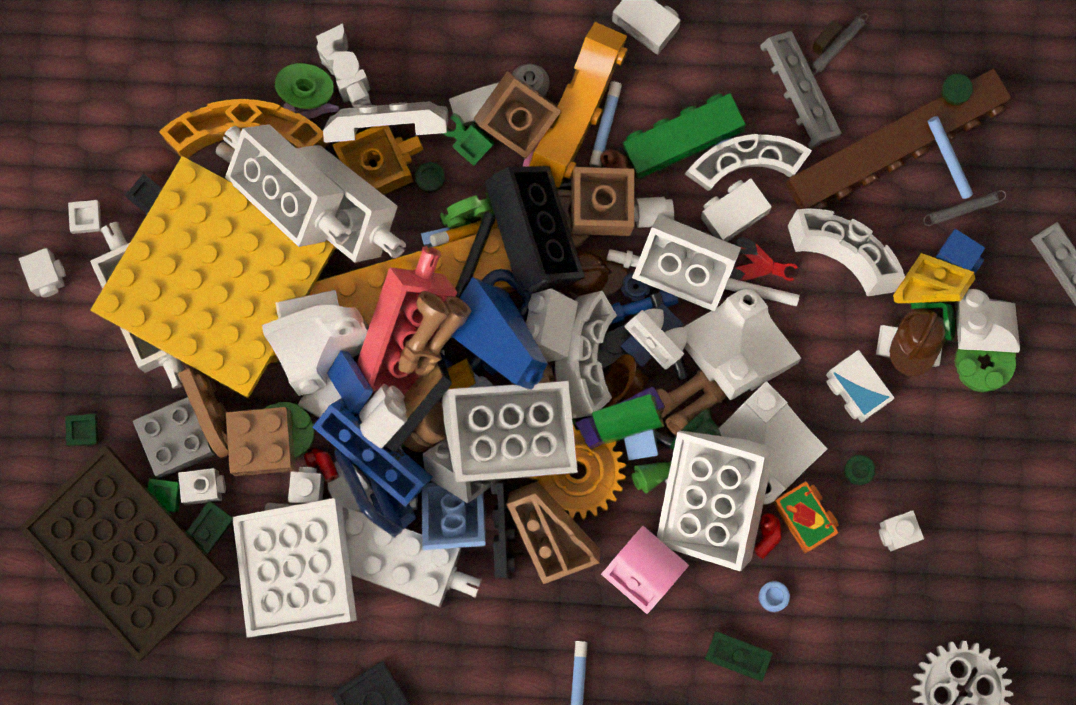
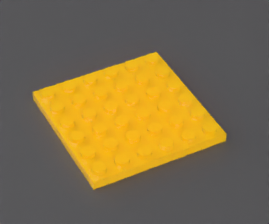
M182 156L90 310L249 398L275 353L264 336L262 325L278 319L275 302L308 296L336 247L328 240L298 247L238 191L231 182Z

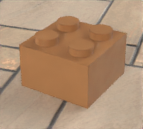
M507 71L473 119L479 127L527 159L561 110L552 101Z
M574 167L571 176V234L630 236L634 228V169Z
M287 407L226 412L229 467L232 475L246 476L296 471L291 411Z

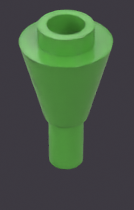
M672 461L635 466L632 480L637 490L642 489L647 494L667 479Z

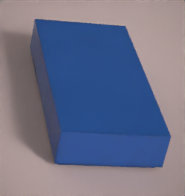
M340 351L327 375L349 411L359 414L371 396L373 389L350 352Z

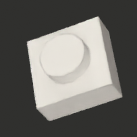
M98 200L68 203L70 232L72 234L101 231V211Z

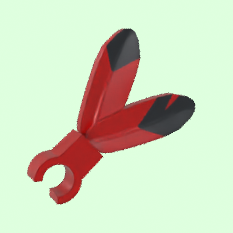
M745 237L737 238L738 247H741L742 253L754 263L734 267L729 278L746 281L771 272V274L781 276L787 281L794 280L793 277H786L784 274V270L789 266L795 269L798 268L794 263L773 262L768 254L754 241Z

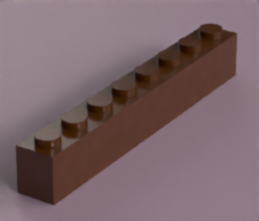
M993 68L971 80L973 91L970 98L964 104H949L941 96L790 177L786 187L798 208L824 210L828 207L827 202L837 198L838 201H841L853 194L854 191L852 189L860 184L867 187L879 179L878 175L886 170L889 173H893L905 165L903 161L912 156L917 160L931 151L929 147L937 144L927 122L932 117H939L951 142L956 138L955 133L963 129L965 132H969L981 125V119L987 116L993 119L1007 110L1005 106L1012 98L995 69Z

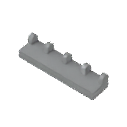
M792 31L769 37L760 45L762 52L767 50L775 65L771 70L774 75L779 73L787 89L784 97L786 100H792L800 116L796 122L798 126H805L811 139L807 143L809 148L813 149L823 142L836 139L842 133Z

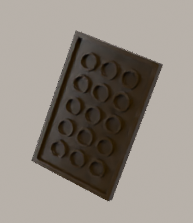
M104 445L19 527L23 534L138 662L142 661L228 578L108 445Z

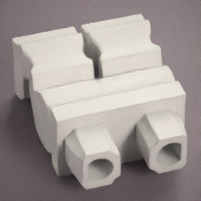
M343 24L317 35V50L321 62L332 75H335L344 103L350 100L353 108L371 105L367 76L363 69L360 70L355 54L347 52L348 41Z

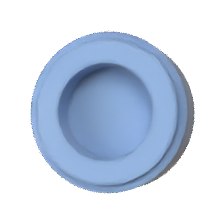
M768 582L759 591V602L767 611H781L789 603V591L780 582Z

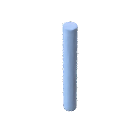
M939 117L930 118L927 122L962 199L971 197L973 192Z

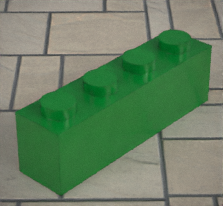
M722 93L714 95L706 101L707 104L696 108V106L688 107L682 110L680 116L675 119L669 120V118L659 120L653 124V129L644 133L642 130H638L629 134L626 137L627 140L623 142V148L631 162L637 179L646 177L745 132L744 120L731 93L725 96Z

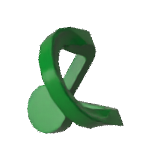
M930 302L911 303V309L943 308L945 338L947 341L954 340L955 315L952 305L945 303L930 304Z

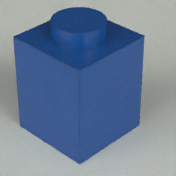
M954 229L935 258L973 271L975 274L985 260L980 257L985 247L957 229Z

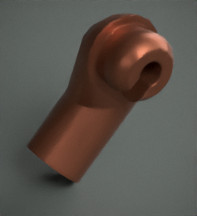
M605 150L600 156L601 163L607 168L632 169L629 158L616 150Z

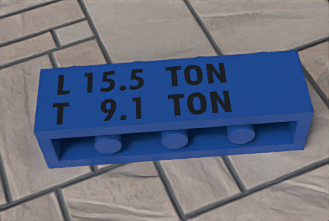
M342 398L330 404L313 425V428L405 507L415 500L433 476L400 448L393 452L385 445L381 449L365 438L360 429L362 421L359 414L351 413Z

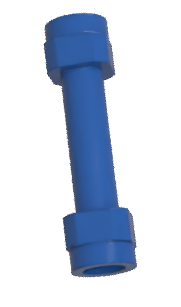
M659 290L667 308L678 304L677 296ZM650 297L622 306L620 302L612 304L611 306L617 316L610 324L625 321L624 317L639 313L642 310L653 309Z

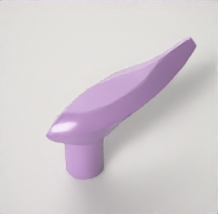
M285 103L283 108L299 113L307 119L315 118L324 113L339 111V106L328 103L313 109H302Z

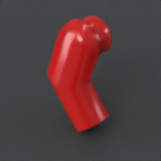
M313 448L311 452L304 454L303 457L307 467L314 468L318 465L325 482H332L339 478L338 471L329 453Z
M766 513L760 518L762 539L753 550L761 559H764L782 539L780 521L771 513Z

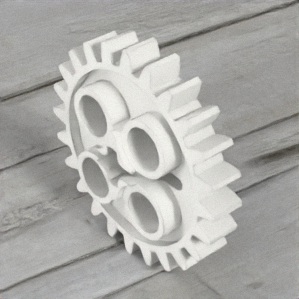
M966 641L960 642L959 649H957L954 642H948V651L942 646H937L938 656L927 653L926 656L930 663L919 662L918 665L924 672L923 674L913 675V677L920 681V685L912 686L911 689L920 692V696L912 701L922 703V705H951L959 695L956 687L966 684L974 667L977 668V673L965 687L968 695L960 696L955 705H1010L1004 699L1013 695V692L1005 690V686L1012 683V680L1003 679L1001 676L1008 670L1007 667L997 668L996 665L1000 658L995 657L990 660L988 658L990 655L989 648L979 653L978 643H974L970 650H968ZM954 661L960 662L964 667V673L960 678H955L950 672L951 664ZM981 678L986 679L990 684V690L986 695H981L976 688V684ZM940 686L945 688L948 693L947 701L943 704H939L934 698V692Z

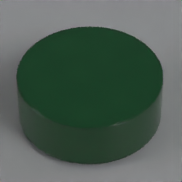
M962 74L949 76L941 88L944 100L952 105L964 104L970 98L973 91L970 79Z
M426 162L417 168L415 180L417 186L422 191L433 193L442 188L445 182V175L441 166L434 162Z
M855 455L845 464V477L853 485H865L873 479L875 465L869 457Z

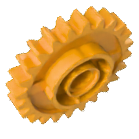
M573 425L576 462L585 467L586 475L581 479H574L570 474L532 476L530 480L538 481L565 511L569 512V516L572 519L576 513H580L582 520H585L586 512L590 511L596 517L598 507L605 511L608 510L607 500L616 502L617 499L613 492H622L623 488L617 484V481L625 480L626 476L620 474L619 470L625 468L626 464L617 461L623 453L622 451H613L617 443L616 441L608 444L604 443L591 450L580 430H576Z

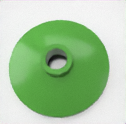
M305 63L288 65L279 71L275 80V89L280 98L294 107L302 109L318 108L326 104L333 95L334 85L332 79L324 70L314 65Z

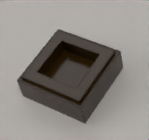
M835 20L831 21L816 38L812 51L821 56L838 37L842 26Z

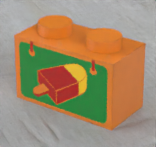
M806 481L773 502L804 554L839 533L836 529L839 524L830 510L825 512L820 504V501L823 500L821 494L814 485L809 486Z

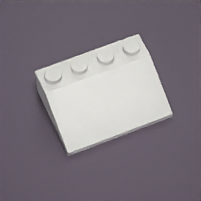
M568 381L538 383L532 390L517 385L448 389L442 395L444 426L456 482L577 473Z
M679 430L677 432L657 538L671 550L741 571L752 559L775 448L745 439Z

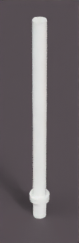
M609 249L607 257L608 261L624 264L623 267L628 269L629 266L637 267L640 256L633 255V251L629 250L625 253ZM732 278L728 279L725 289L735 292L742 289H750L757 292L761 298L797 306L799 301L798 294Z

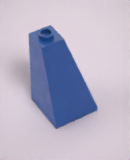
M472 277L459 298L470 307L471 313L466 322L451 337L515 385L532 390L543 377V372L548 365L546 359L509 293L500 287Z

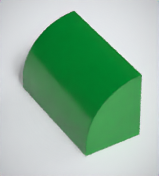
M651 394L592 412L599 435L605 444L664 426L656 398Z

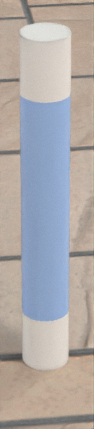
M612 81L609 87L589 163L590 166L595 168L601 167L600 156L605 151L622 88V84Z
M575 642L571 705H583L588 642Z

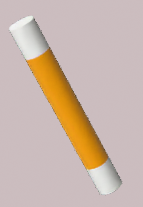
M496 219L494 221L492 229L499 228ZM482 220L430 236V242L432 246H438L475 235Z

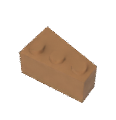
M538 481L509 492L507 506L543 584L600 563L601 549Z

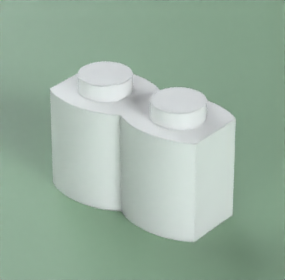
M383 384L359 413L362 421L360 425L362 434L381 449L407 422V409L403 400L405 398L404 394L395 386L388 387L386 384Z

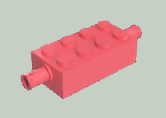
M427 246L422 248V253L415 270L389 268L356 363L373 389L371 397L383 384H386L388 387L395 386L405 395L420 377V375L416 374L415 369L409 374L401 372L398 368L406 341L410 340L416 333L423 319V315L417 307V298L423 291L433 293L443 302L448 296L455 297L457 294L456 289L444 274L434 273L438 260L441 257V252L433 247H429V251ZM438 328L435 330V332L433 333V335L431 336V338L428 340V342H430L431 339L434 337V335H435V333L437 332Z

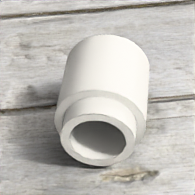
M665 197L636 198L634 222H636L637 228L652 227L658 214L674 220L672 199L665 200Z

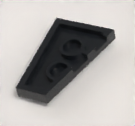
M491 483V494H497L498 504L492 510V522H494L495 529H499V535H494L493 541L495 578L512 579V572H516L517 569L516 554H512V542L517 540V526L512 524V515L507 506L509 492L512 489L504 483Z

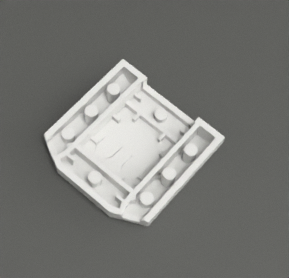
M428 101L343 108L335 115L330 116L323 130L324 143L355 140L358 128L415 123L416 135L447 133V106H438Z

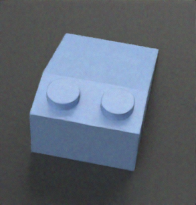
M428 483L422 490L423 550L485 545L486 514L484 492L469 503H466L436 483Z

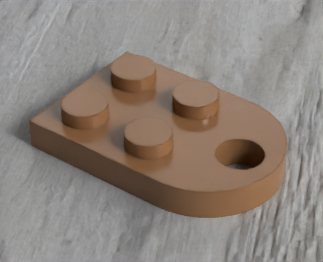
M190 368L178 373L210 447L220 458L229 455L227 424L225 421L227 411L221 402H217L214 395L217 389L213 379L200 371Z

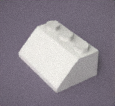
M658 214L632 278L715 312L741 247Z

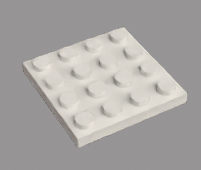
M332 498L232 517L247 637L357 621L341 498Z

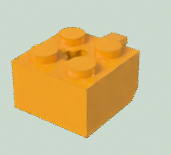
M388 125L373 126L356 134L355 140L340 141L333 144L338 160L383 195L413 182L407 164L412 162L411 156L423 151V146L418 136L405 141L401 137L394 139ZM372 159L377 163V166L373 168L369 165V161Z

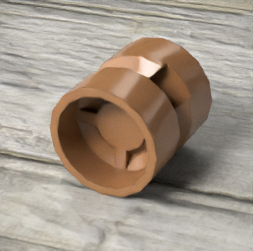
M437 402L405 440L404 444L410 450L424 452L447 438L442 403Z

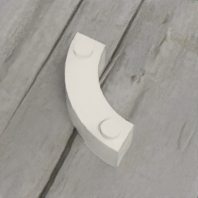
M743 135L722 142L708 150L691 165L685 175L708 191L723 176L746 167L770 168L788 177H792L812 150L798 142L781 136Z
M822 209L796 210L788 224L795 252L810 251L821 253L841 262L858 278L867 296L893 293L902 283L905 274L898 259L888 245L884 247L872 235L873 231L853 218L849 221L833 215V211Z
M603 291L581 295L575 299L578 304L568 357L555 360L557 382L568 381L572 419L592 416V412L601 410L612 399L604 380L602 363L597 361L598 345L603 343L605 333L617 315Z

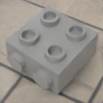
M188 397L133 420L155 476L160 479L216 455L203 434Z
M447 438L423 453L424 470L433 476L431 481L466 503H469L490 488L491 483H497L501 480L456 482Z

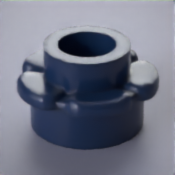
M633 274L626 275L623 279V295L626 298L630 297L632 301L644 299V296L650 293L651 285L633 279ZM637 284L639 288L636 290L633 288V285Z

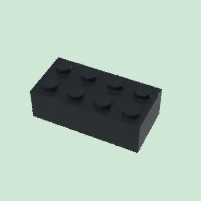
M550 166L507 167L484 181L519 293L541 292L548 289L561 290L584 278Z

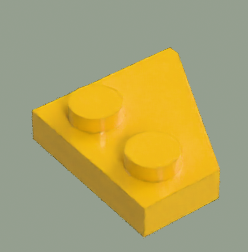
M921 253L893 294L894 302L961 301L975 280L974 272Z

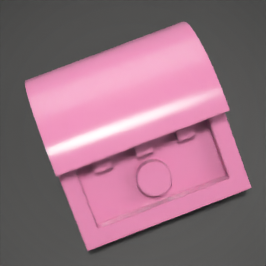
M642 526L601 575L648 614L689 565L647 528Z

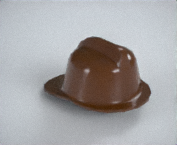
M609 250L577 251L584 278L561 290L571 297H578L598 291H603L605 296L610 295L622 288L623 279L627 275V269L623 267L624 264L607 260Z
M914 309L904 316L889 350L890 360L895 369L908 376H919L931 369L945 342V329L941 318L935 312L927 309Z
M624 354L620 356L603 374L612 399L602 409L633 397L643 391L644 386L649 380L647 375L637 368L635 358L632 355Z

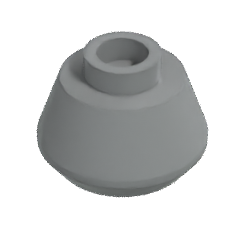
M529 63L523 64L513 71V75L543 96L546 95L549 89V77L542 67Z

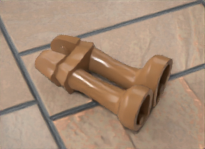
M423 291L417 298V307L423 315V319L416 333L410 340L406 341L398 368L401 372L409 374L415 369L417 375L427 376L434 370L436 363L442 359L440 352L455 331L466 322L471 309L459 298L448 296L443 302L435 294ZM438 328V330H437V332L435 333L434 337L431 339L430 342H428V340L431 338V336L433 335V333L435 332V330Z
M698 370L693 378L669 393L660 388L656 389L665 405V408L660 411L662 418L670 414L677 406L702 389L705 393L693 403L666 419L667 427L676 436L677 432L681 431L698 414L716 403H722L724 398L727 397L715 380L710 382L702 370Z

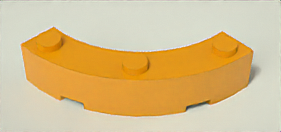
M597 22L593 24L585 37L574 67L577 70L571 83H568L557 106L561 112L552 123L551 128L542 137L529 165L550 166L557 188L560 187L564 178L570 180L574 167L577 164L573 161L591 124L597 125L603 109L599 108L615 67L617 64L621 65L628 51L627 48L623 47L627 35Z
M232 99L207 104L206 107L191 113L188 111L159 131L165 141L181 157L183 156L187 159L202 148L224 140L225 132L233 126H237L242 131V128L269 124L295 148L321 145L325 148L330 143H324L323 130L303 115L275 103L252 99Z

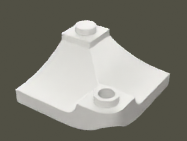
M742 289L727 297L716 308L715 312L710 311L685 326L688 328V337L684 348L710 382L715 380L730 400L749 389L751 391L755 390L766 381H770L798 364L801 359L770 318L767 304L757 292L750 289ZM743 300L750 301L752 305L746 304Z
M325 304L310 307L262 325L264 336L276 353L290 385L298 396H301L303 394H312L318 389L327 386L326 380L329 377L327 372L340 351L350 352L352 357L360 354L369 326L356 307L350 308Z
M767 381L719 428L723 437L745 439L775 448L768 479L770 492L765 494L763 505L775 501L827 450L826 446L787 404L788 402Z

